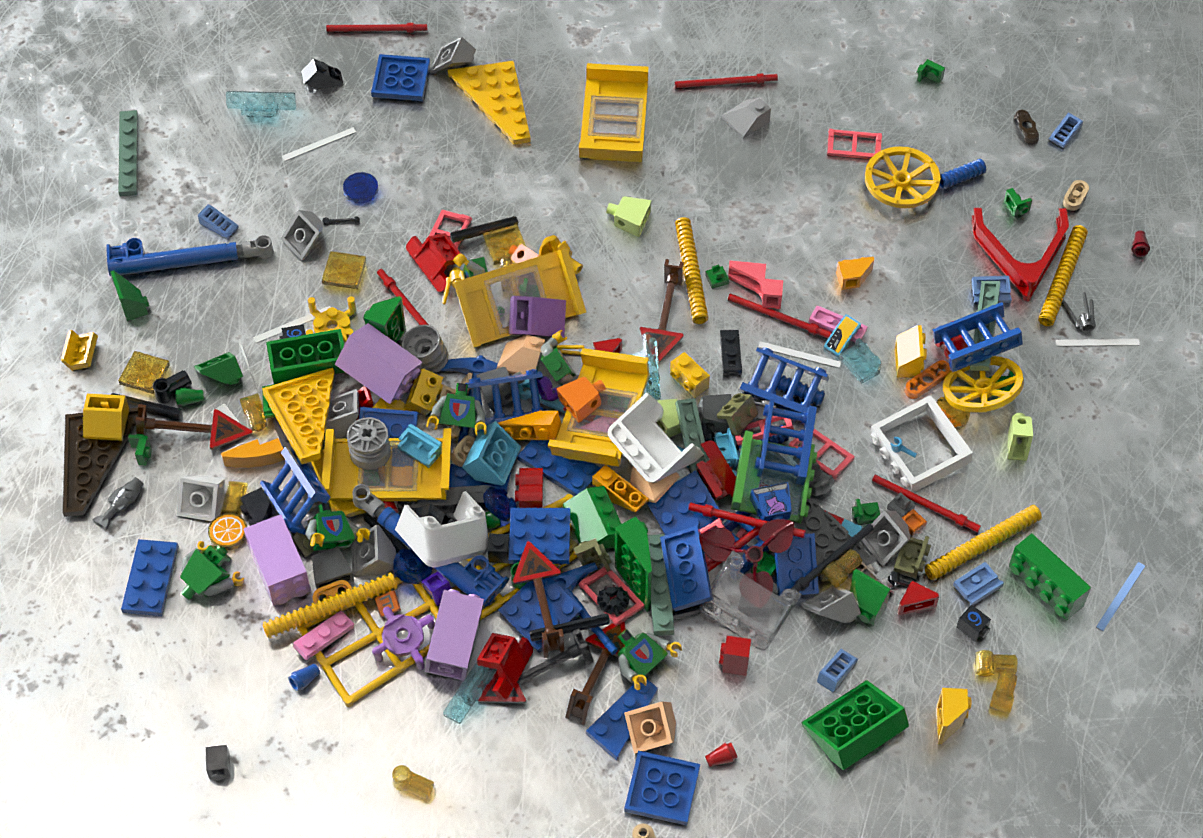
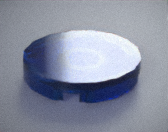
M365 172L354 173L348 176L343 183L345 197L358 204L373 200L379 191L376 178Z
M491 486L483 494L486 507L500 520L510 521L511 508H517L515 500L512 497L509 499L508 493L504 489Z
M411 549L400 550L395 555L392 564L395 575L401 581L408 584L422 583L421 581L429 577L433 570V567L426 565Z

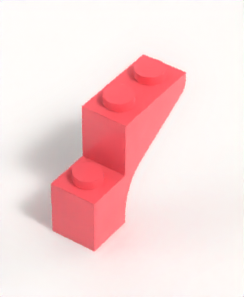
M729 261L728 278L758 293L762 299V307L781 309L783 280L765 279L766 264Z

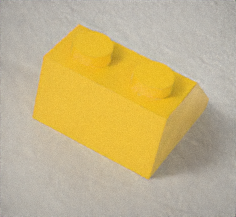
M942 688L937 703L938 744H943L963 726L964 720L968 719V713L972 705L971 697H968V689Z

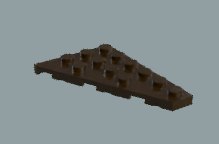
M138 407L129 409L122 441L85 439L83 437V413L65 414L62 512L64 517L85 514L125 445L129 434H131L136 425Z

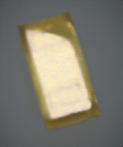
M228 481L220 515L240 517V506L242 505L240 497L246 494L248 483Z

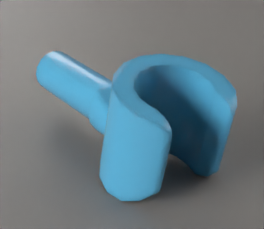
M894 437V442L898 445L890 443L891 449L894 452L902 451L914 458L917 456V453L902 445V440L899 437Z

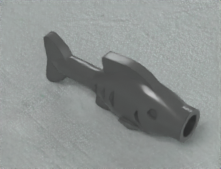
M134 477L133 480L116 489L108 498V502L112 503V506L104 515L93 518L94 523L108 529L110 525L109 520L118 510L122 513L128 505L135 502L141 487L144 485L143 482Z

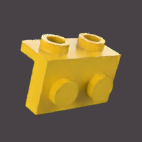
M73 330L68 331L61 361L72 371L90 367L98 335L94 332L78 335Z

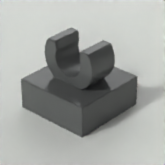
M899 493L887 505L888 510L897 511L901 517L915 508V503L902 493Z

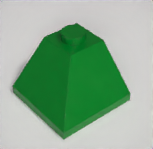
M114 270L110 271L126 320L129 321L148 315L146 307H149L147 297H143L140 289Z
M230 352L194 366L195 370L200 374L225 384L229 383V385L239 382V378L243 377L235 355Z
M855 569L853 571L850 592H853L861 612L858 617L864 623L874 626L887 607L891 589Z

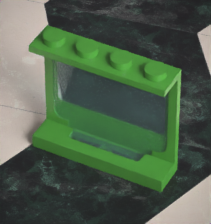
M745 431L731 509L757 515L749 498L751 489L788 482L792 509L790 519L788 520L801 524L803 517H807L809 510L806 500L810 499L812 488L809 487V481H813L815 470L811 469L812 463L815 464L817 459V452H814L815 444H811L806 480L803 485L795 484L796 476H793L791 473L764 468L761 477L757 476L758 469L754 467L756 457H760L762 441L752 439L753 432ZM766 450V461L791 466L798 465L799 459L796 456Z

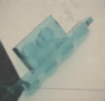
M227 91L226 103L227 108L241 109V115L271 118L276 116L278 110H295L296 95L294 92Z
M644 333V350L631 355L649 359L650 376L646 385V393L648 392L653 398L660 400L658 343L654 337Z
M476 662L443 711V716L461 724L475 701H478L485 686L491 682L493 674L497 669L478 666Z

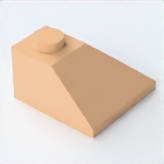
M525 335L507 342L497 369L506 367L510 374H515L519 371L522 374H526V370L537 369L542 356L540 349L545 343V339Z
M633 466L630 484L648 497V502L656 503L680 476L675 472L656 483H650Z
M662 701L624 713L634 754L638 753V751L643 752L674 743L676 720L671 702Z

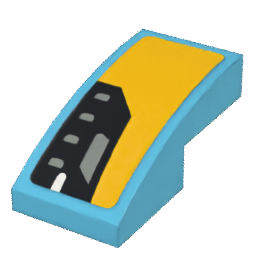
M845 314L826 341L824 348L840 357L849 346L850 340L861 328V323Z

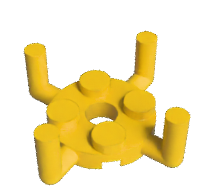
M352 296L347 298L349 309L345 312L331 307L322 313L317 310L315 298H308L310 313L315 317L313 321L314 332L319 333L341 329L343 341L346 342L349 335L353 333L349 318L356 313L355 298ZM331 324L337 325L334 329L327 328ZM308 329L306 335L313 334V330Z

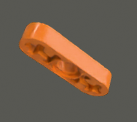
M939 360L909 380L905 386L906 396L911 399H917L942 382L950 372L949 363ZM928 376L933 381L927 383L922 378Z

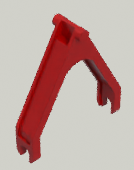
M973 208L972 229L974 239L1006 276H1009L1010 281L1023 295L1022 299L1030 301L1066 239V231L1069 228L1067 209L1058 208L1060 216L1056 218L1057 233L1041 260L1034 263H1023L1015 260L984 225L982 208Z

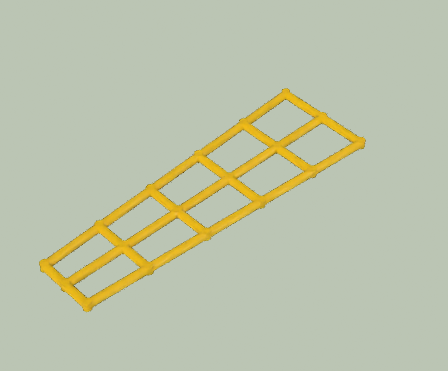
M567 494L565 497L542 508H561L563 503L573 496ZM510 523L490 533L506 534L510 532ZM575 551L570 553L569 563L578 558ZM496 563L492 566L498 572L510 564ZM423 564L395 577L397 585L410 580L425 602L404 614L405 616L416 618L430 610L437 619L439 609L417 578L418 575L433 569V567ZM554 564V565H555L558 569H561L562 567H564V566L567 565V564ZM480 565L475 567L478 570L483 569ZM457 586L451 588L453 590L462 592ZM515 588L503 597L499 593L494 598L495 602L482 610L480 621L501 608L520 589ZM358 602L355 607L372 633L325 658L321 651L314 655L347 707H351L354 702L415 664L412 656L401 662L398 656L385 650L395 667L352 695L348 694L330 665L376 639L380 644L383 643L382 633L384 626L379 628L363 603L359 604ZM332 612L330 616L327 614L325 618L320 617V620L314 619L312 623L309 621L307 625L302 624V627L297 626V630L301 636H304L309 632L307 628L332 617L336 613ZM430 644L419 651L422 658L427 656Z

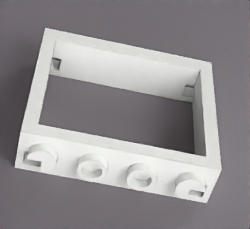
M931 395L871 426L870 436L873 439V443L880 447L883 458L889 460L892 471L895 474L898 473L901 477L902 485L906 486L913 493L972 462L973 452ZM926 411L957 455L914 477L897 452L892 451L890 442L883 433Z

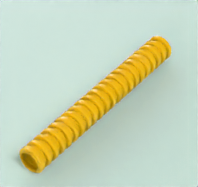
M681 217L675 221L681 261L684 262V276L692 321L695 324H703L708 321L709 317L691 220Z
M1076 225L1072 228L1038 318L1040 324L1044 326H1053L1088 234V230L1084 226Z
M1030 505L1014 516L995 525V527H991L990 530H986L985 533H981L980 536L977 535L975 538L970 539V541L965 542V544H961L960 547H956L955 550H951L950 553H945V556L942 555L940 558L935 559V561H931L930 564H926V575L935 581L937 577H942V575L947 574L952 569H956L957 566H961L962 563H966L967 560H972V557H977L982 552H986L987 549H991L992 546H996L997 543H1001L1002 540L1005 541L1007 538L1012 537V535L1017 534V532H1021L1022 529H1026L1042 519L1041 511L1035 505Z
M390 572L388 576L382 575V578L377 577L375 581L372 579L370 583L365 582V585L359 584V587L356 588L354 586L352 590L347 589V592L341 591V594L338 595L336 593L334 597L329 596V599L323 598V601L318 600L316 604L311 603V606L305 605V608L302 609L300 607L298 611L293 610V613L288 612L285 616L282 614L280 618L275 617L273 621L270 619L268 623L264 621L262 625L265 634L269 639L273 635L277 637L279 633L284 634V631L289 632L291 628L293 630L296 629V626L302 627V624L307 625L309 621L312 623L314 619L320 620V617L325 618L327 614L330 616L332 612L338 613V610L343 611L345 607L348 609L350 605L355 606L357 602L360 604L363 600L366 602L368 598L373 599L375 595L378 597L380 593L385 594V591L396 590L398 587L396 579Z

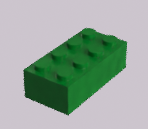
M341 329L266 342L274 384L332 367L334 374L345 372L335 365L344 347Z
M1031 533L1015 546L1009 563L1011 571L1015 575L1020 576L1029 588L1034 589L1044 602H1048L1059 616H1063L1068 620L1084 607L1091 586L1034 534Z

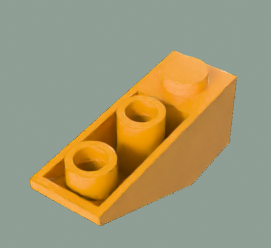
M537 411L498 422L514 440H555L562 424L558 411Z
M604 465L592 476V484L596 485V487L604 486L611 502L636 513L649 501L648 497L607 465Z

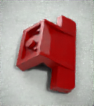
M446 233L428 236L423 244L417 236L411 237L406 244V250L435 289L441 293L445 292L447 276L444 271L447 266L455 264L453 259L458 254H461Z
M710 440L701 443L700 445L709 461L704 462L702 460L696 464V470L715 502L728 495H731L733 498L736 481L735 474L714 441Z
M492 633L477 658L478 666L497 669L499 678L492 691L500 700L508 699L533 653V647L527 638L522 637L518 643L515 637Z

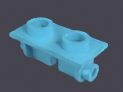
M728 428L726 434L716 433L714 441L720 450H724L721 453L729 466H733L735 471L740 453L735 447V436L731 434L730 428Z

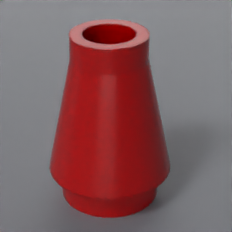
M725 742L708 755H705L709 767L734 762V759L738 758L731 742L728 744Z

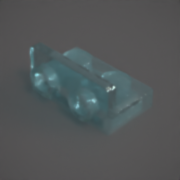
M860 338L856 339L855 346L840 353L839 358L861 384L880 374V358L874 355L868 344Z

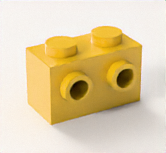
M683 352L670 362V375L694 398L709 388L710 375L688 354Z
M422 368L419 376L414 379V385L410 390L405 407L423 415L430 413L433 406L437 403L435 401L437 394L439 395L442 391L443 384L441 383L443 377Z

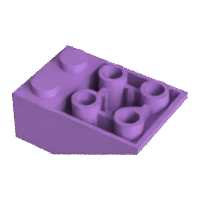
M526 296L510 297L509 334L552 337L556 332L563 330L561 336L564 337L566 300Z

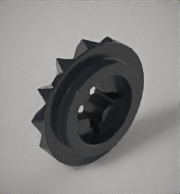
M614 584L611 587L605 586L602 591L599 590L597 604L602 611L608 614L621 613L629 605L628 592L623 590L622 586L615 587ZM617 595V600L610 602V597Z

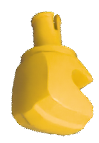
M555 235L546 237L540 246L539 255L567 248L576 275L579 274L583 265L572 258V251L567 242L564 240L561 243Z

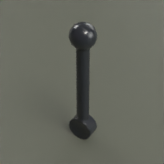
M358 216L345 219H329L327 217L322 219L324 225L336 222L359 223L360 221Z

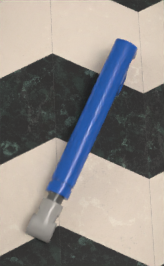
M261 235L253 241L242 242L240 245H237L236 242H230L229 244L223 243L145 254L142 241L139 238H131L119 246L106 245L107 266L110 277H112L110 271L113 270L119 275L239 260V256H244V258L259 256L262 259H268L274 253L271 238L266 235Z
M364 484L355 486L352 492L354 505L359 509L365 510L372 517H377V522L385 527L386 530L412 550L395 530L401 515L396 513L391 507H384L385 504L370 492L368 486ZM359 495L366 496L365 498H358ZM483 555L475 556L465 567L459 562L433 567L466 595L475 594L484 599L483 608L504 589L509 581L507 576L502 577L495 571L496 569L489 564L488 559ZM482 565L484 569L478 570L475 567Z

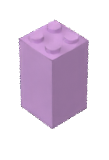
M367 323L349 335L335 365L390 404L394 400H399L404 393L410 392L414 385L412 382L419 376L421 372L419 368L423 362Z
M281 514L244 528L249 550L273 606L284 604L292 598L304 596L311 591L306 569Z
M453 589L443 591L426 658L425 672L465 681L484 599L475 594H460L459 591Z

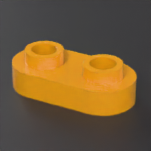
M339 580L320 587L313 593V603L316 604L321 595L329 599V596L334 597L338 593L339 588H343L347 592V589L352 590V587L345 580Z

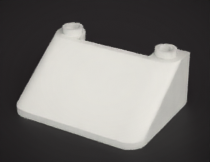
M647 392L609 427L608 436L646 481L656 483L696 462L704 453L693 443L682 452L656 423L663 416V407Z

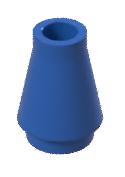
M312 664L311 666L294 671L288 677L289 683L294 690H303L320 674V670L316 664Z

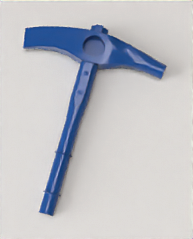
M479 355L477 358L449 359L441 371L472 373V378H477L476 375L497 369L498 363L486 359L483 355ZM472 388L470 389L468 396H473ZM461 426L458 443L465 436H468L469 427Z
M595 562L551 577L583 609L584 612L579 615L582 619L591 616L572 591L585 576L598 569ZM600 626L590 628L612 655L618 652L617 647Z

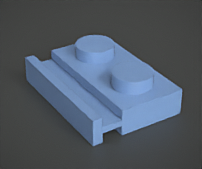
M1009 276L972 277L974 304H979L982 281H1000L999 303H1011Z
M984 562L954 581L953 586L965 600L970 602L971 606L1003 587L1004 582L1000 581L996 573Z

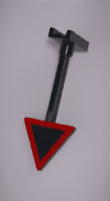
M580 629L572 632L575 644L568 647V650L521 673L508 699L500 700L492 691L499 678L496 671L477 698V701L479 703H526L527 700L519 686L520 684L570 658L574 659L581 656L587 665L594 662L588 644L584 641Z

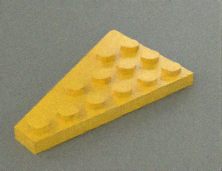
M514 61L448 70V77H451L456 82V85L464 91V94L479 106V109L486 114L487 118L501 129V132L509 138L513 145L531 142Z
M333 367L262 388L265 399L301 464L321 459L335 376Z

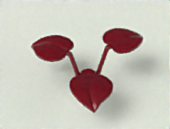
M776 519L765 523L759 531V538L765 543L760 547L751 546L747 550L731 548L734 545L735 539L733 534L725 528H714L700 534L699 541L704 553L710 559L717 562L728 560L730 551L745 554L747 561L753 563V574L748 573L742 577L739 589L746 600L756 607L762 608L772 594L773 580L766 571L757 573V562L762 559L763 549L766 546L774 553H782L790 547L793 540L794 522Z

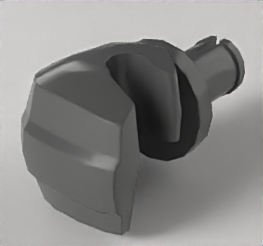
M793 456V461L798 465L799 459ZM817 462L815 464L812 463L811 469L815 470L813 481H809V487L812 488L811 494L814 496L824 495L834 485V479L832 475L828 476L820 471V465Z

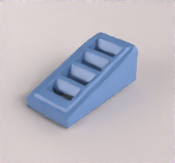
M1068 112L1049 137V140L1064 148L1081 129L1083 121ZM1058 136L1059 138L1063 139L1064 141L1061 142L1060 140L1056 139L1055 137Z
M209 204L198 214L199 224L226 239L239 228L235 222Z
M840 649L819 672L817 682L831 692H834L858 662V659ZM839 659H842V660H844L845 662H847V663H849V664L847 665V664H845L844 662H842V661L839 660Z

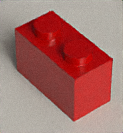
M726 636V643H721L719 664L723 665L722 673L747 676L751 639Z

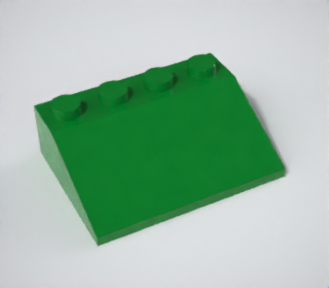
M635 516L615 527V569L630 590L644 604L645 611L649 612L651 606L652 568L647 535L648 529L645 523L640 522Z
M865 680L801 722L805 730L829 759L842 770H845L909 727L905 708L868 680Z

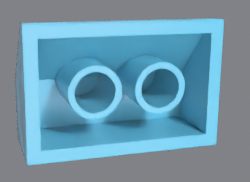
M494 421L486 426V435H484V430H479L462 468L477 481L502 486L508 478L521 446Z

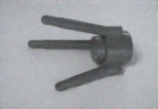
M1085 292L1082 293L1085 313H1082L1078 320L1063 299L1062 304L1074 321L1077 329L1081 328L1082 332H1089L1095 329L1093 300L1090 299L1089 312Z

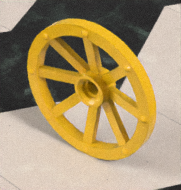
M901 146L890 147L879 151L869 160L865 171V183L869 192L880 202L896 208H914L927 203L935 196L940 184V171L936 163L927 154L917 149ZM890 156H905L902 170L898 171L889 158ZM910 157L924 163L913 172H907ZM884 160L893 176L874 169L875 165L879 161ZM927 169L931 171L933 180H912ZM872 175L890 181V183L876 186ZM911 186H930L931 188L927 193L921 195ZM892 188L897 189L895 198L881 192ZM906 190L914 199H900L902 191Z
M999 356L991 357L990 365L1000 366L991 378L986 377L985 371H979L980 378L974 380L964 373L970 369V366L955 372L951 370L943 381L945 399L951 406L966 412H987L1001 408L1012 402L1022 391L1024 386L1022 370L1014 361ZM1007 369L1011 370L1015 375L997 382ZM959 377L972 387L951 385ZM1015 383L1009 392L997 390ZM951 392L971 394L958 399ZM992 395L1000 397L998 399L988 401V398H990ZM978 397L982 399V403H970V401Z

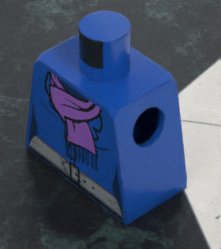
M788 482L751 489L749 498L760 520L790 519L792 509Z

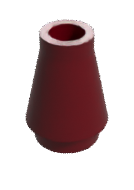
M1141 230L1135 233L1131 248L1137 257H1144L1150 251L1146 233Z

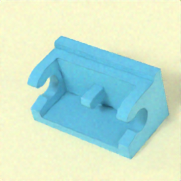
M411 423L399 437L401 442L398 444V449L428 468L442 454V442Z

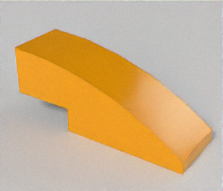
M279 438L261 445L258 439L221 453L224 466L235 468L262 467L285 460L281 454L283 447Z

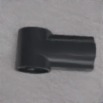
M185 370L167 379L159 378L153 383L155 398L160 403H166L171 400L175 390L186 388L192 385V382Z

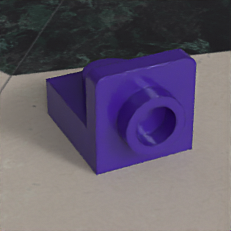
M545 376L537 378L538 392L541 399L549 402L557 400V389L553 388L550 379Z
M438 571L421 581L423 587L432 595L435 604L440 606L443 591L451 589L449 581Z

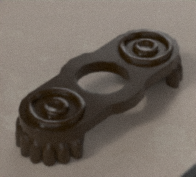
M1018 110L1014 115V120L1017 119L1018 127L1025 136L1024 142L1028 143V145H1035L1039 141L1036 123L1032 120L1028 111ZM1024 122H1028L1032 125V127L1025 128L1022 126V124Z

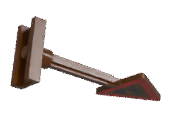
M665 259L664 283L667 284L659 328H639L654 367L684 337L683 333L666 331L675 286L683 285L684 262L681 261L679 266L669 265V259Z
M138 404L136 434L146 436L147 429L210 433V450L250 436L253 433L251 429L217 409H214L212 424L208 425L147 418L146 405Z
M527 541L513 579V584L534 582L545 626V631L542 633L544 658H549L548 652L559 650L560 653L564 652V634L562 629L556 630L553 627L542 579L558 576L561 574V571L530 541Z
M625 622L618 626L612 623L602 629L608 638L612 640V643L619 652L625 646L618 638L626 630ZM595 634L587 637L585 642L602 650L582 692L573 689L565 716L567 719L571 715L581 718V725H585L588 719L593 696H590L609 655H611Z

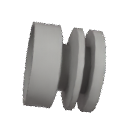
M418 325L413 327L402 339V348L423 362L419 368L420 370L424 368L430 372L437 373L445 367L449 354L438 330L433 326Z
M368 417L355 421L349 427L347 442L352 462L357 467L365 470H374L382 467L391 455L388 429L385 424L379 419Z

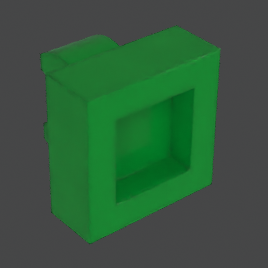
M718 264L712 266V269L705 271V276L712 289L729 284V278L723 266Z

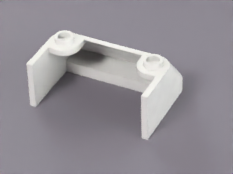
M466 491L462 493L453 514L457 519L456 522L441 525L432 516L419 518L409 505H405L395 528L419 558L430 567H440L474 558L478 555H485L488 550L489 538L485 512Z

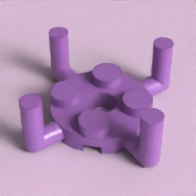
M384 607L383 613L387 622L382 633L383 643L372 650L375 660L377 662L382 661V652L385 650L398 657L411 654L417 668L423 670L425 664L418 649L424 642L422 628L426 625L429 629H434L435 627L433 616L426 615L420 620L412 616H405L404 614L395 616L390 607ZM405 630L408 632V636L405 639L397 637L400 631Z

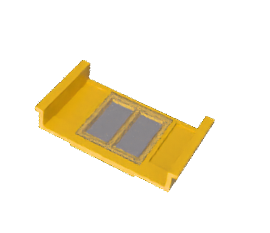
M587 63L579 158L642 162L649 67Z
M567 248L454 282L473 348L510 336L509 317L510 297L512 296L566 300L565 318L586 313Z
M582 348L581 359L583 365L578 379L586 377L591 384L602 380L606 390L599 393L601 405L580 423L566 410L556 440H549L548 448H550L552 455L562 456L563 458L619 467L623 453L609 438L608 429L643 396L650 376L649 359L640 356Z
M443 428V438H435L442 442V454L430 468L399 450L398 444L401 442L399 438H389L391 449L389 460L382 467L374 470H365L357 467L350 458L347 439H336L334 429H326L322 485L331 497L329 500H353V489L360 484L368 486L370 492L381 501L446 500L450 479L451 428ZM359 495V496H358V498H365V497H366L365 495Z

